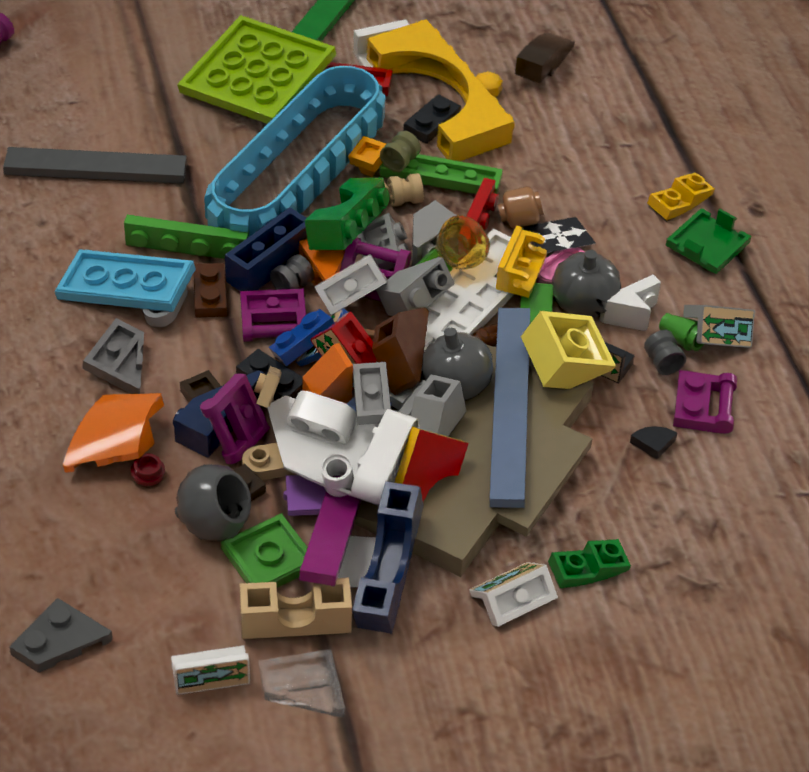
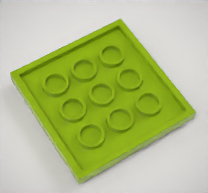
M240 15L177 84L179 93L268 124L308 83L328 66L336 56L335 46Z

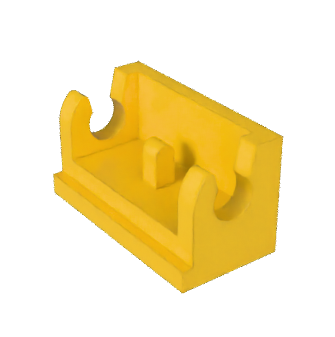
M520 226L515 227L498 266L497 290L527 298L530 297L547 255V250L535 247L530 242L543 244L545 238L542 235L522 230Z

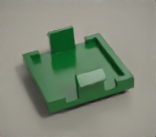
M701 208L667 238L665 246L717 274L750 243L751 235L742 230L740 232L733 230L737 218L724 210H718L717 219L715 220L711 217L710 212Z

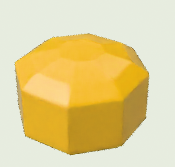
M487 71L476 76L477 79L483 82L484 87L492 96L497 97L500 94L503 80L498 74Z

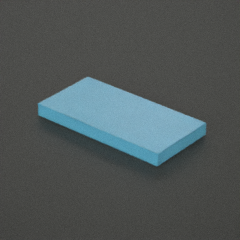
M79 249L54 292L58 300L173 312L196 268L194 261Z

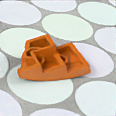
M162 394L103 395L90 408L79 424L63 462L64 472H74L75 468L80 464L95 461L99 467L115 462L139 459L155 444L149 419L164 406Z

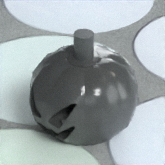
M594 250L572 254L558 264L552 278L554 300L562 309L569 314L586 315L593 318L600 317V312L605 313L607 311L604 309L602 301L607 303L621 289L620 272L610 260Z
M447 328L444 331V335L429 344L423 354L422 379L427 380L432 374L460 381L464 401L476 397L491 381L493 372L491 351L482 340L468 333L457 332L455 328Z
M204 464L188 472L178 488L176 496L178 505L175 508V514L185 524L188 531L201 540L223 541L232 538L238 534L250 516L251 496L248 486L242 477L228 466Z

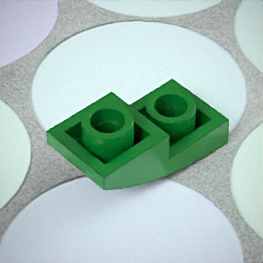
M619 539L588 541L584 550L552 552L548 560L559 588L576 587L602 581L629 571L631 567Z

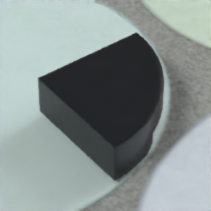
M645 427L631 435L630 443L658 459L676 441L677 432L664 427Z

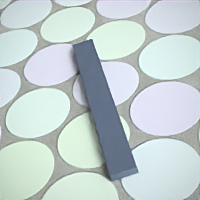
M498 308L490 507L525 508L529 354L521 339V335L530 325V308Z

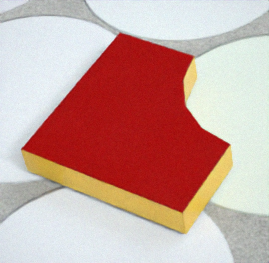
M412 427L394 483L419 486L424 502L429 490L439 480L447 476H459L469 443Z

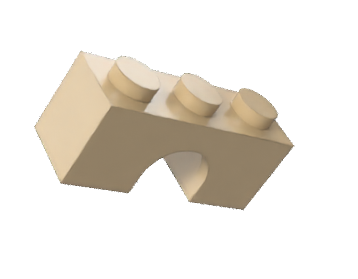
M338 578L335 586L313 583L312 590L307 595L299 598H287L277 592L276 582L240 584L242 639L351 633L352 601L349 578Z

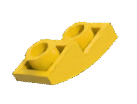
M691 173L675 178L671 188L651 193L647 204L663 218L669 220L698 206L714 193L715 188L708 184L701 175Z

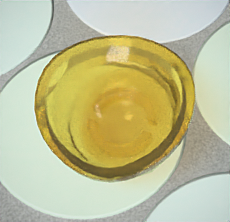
M457 215L449 218L442 225L437 236L436 250L438 256L443 257L447 265L455 269L465 270L480 265L486 259L490 250V242L487 233L479 223L467 216Z

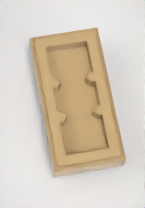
M270 366L267 375L260 373L254 392L259 394L256 404L266 408L270 407L282 372L280 369Z

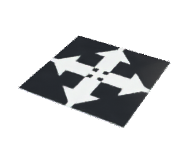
M577 217L538 223L523 228L526 231L538 233L545 238L543 244L533 243L536 247L547 250V253L596 244Z

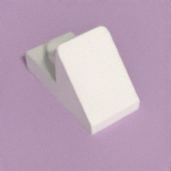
M653 274L620 289L607 303L602 301V305L607 311L605 313L600 312L599 319L601 322L646 331L648 329L651 308L658 301L660 280Z

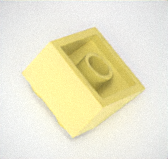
M540 311L521 335V339L543 387L571 389L608 373L616 367L592 316Z

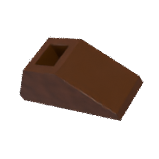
M425 307L399 312L375 327L372 351L377 362H386L388 387L395 396L420 383L429 310Z

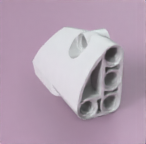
M300 391L296 399L285 395L272 402L270 407L268 406L267 408L284 469L325 487V490L332 496L342 497L349 495L378 506L385 481H395L411 428L416 427L420 429L418 418L391 409L386 410L380 423L357 425L356 411L352 407L309 391Z

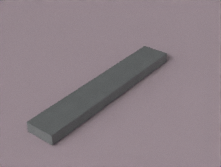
M8 147L3 169L4 175L184 183L187 156Z

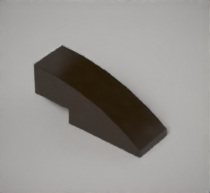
M543 33L537 36L518 54L515 75L541 84L547 75L552 76L574 47L575 41L552 33Z

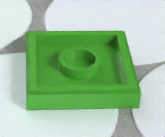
M282 513L240 532L232 538L221 541V550L245 583L276 582L277 588L300 577V569L308 548Z

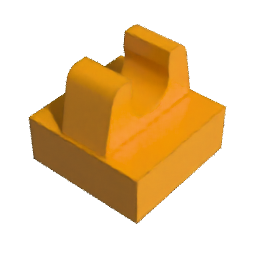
M363 136L348 155L350 164L359 167L362 174L372 177L383 163L380 158V151L386 143Z

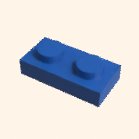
M321 309L304 316L301 323L291 331L280 334L276 338L275 343L269 346V349L279 361L287 366L314 346L311 338L328 329L335 322L332 317Z

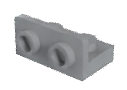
M389 213L374 219L358 236V238H361V242L399 252L401 249L410 251L403 241L407 239L401 222L395 223ZM373 258L378 268L389 270L395 267L396 263Z

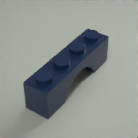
M385 481L377 512V533L372 560L366 575L360 578L352 609L357 628L393 633L424 507L419 486Z

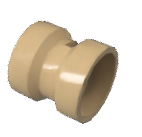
M419 173L409 174L406 180L399 176L388 177L387 186L389 201L392 207L401 206L404 202L409 201L412 204L423 203L424 191Z

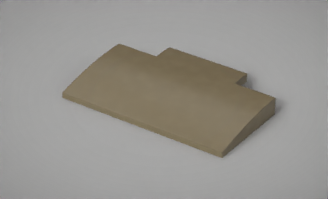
M487 345L491 351L493 362L491 381L476 397L464 401L466 412L448 436L469 443L459 476H447L439 480L429 490L423 502L424 507L412 553L461 577L500 524L527 537L591 448L593 438L575 431L571 427L591 401L593 382L587 381L571 389L543 387L529 357L525 508L490 507L496 347ZM362 500L354 524L376 534L379 506Z

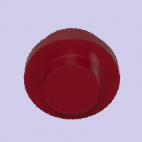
M143 454L139 459H135L131 466V477L139 485L152 486L158 484L165 476V465L154 454Z

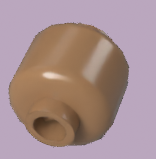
M529 186L506 191L503 194V203L498 204L502 222L508 221L512 229H515L516 226L524 228L536 225L540 220V215H544L539 192H533V189Z

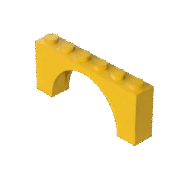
M427 19L368 38L367 60L373 67L392 69L393 74L418 73L435 77L452 86L465 102L463 109L450 120L438 125L437 147L447 159L462 161L512 142V134L515 128L513 117L506 113L500 106L497 98L489 93L484 87L483 82L477 79L467 63L460 59L455 53L454 48L448 45L442 38L439 30L434 28Z

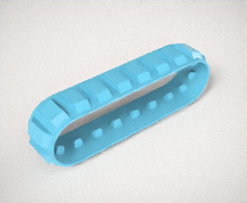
M336 66L319 73L208 185L204 197L205 218L208 220V226L228 228L232 231L247 233L249 231L250 237L289 207L300 214L304 212L313 200L349 163L348 155L362 137L366 136L373 139L377 135V130L382 127L385 117L386 96L382 93V86L375 77L366 70L354 66ZM336 106H352L361 109L273 201L266 206L256 209H237L229 206L320 113Z

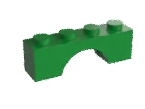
M384 177L349 178L339 187L341 204L316 209L305 219L309 250H345L387 207L389 191L385 188Z

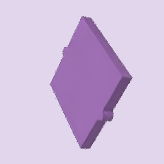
M286 475V491L283 492V499L287 500L288 516L319 515L326 494L325 487L299 475Z

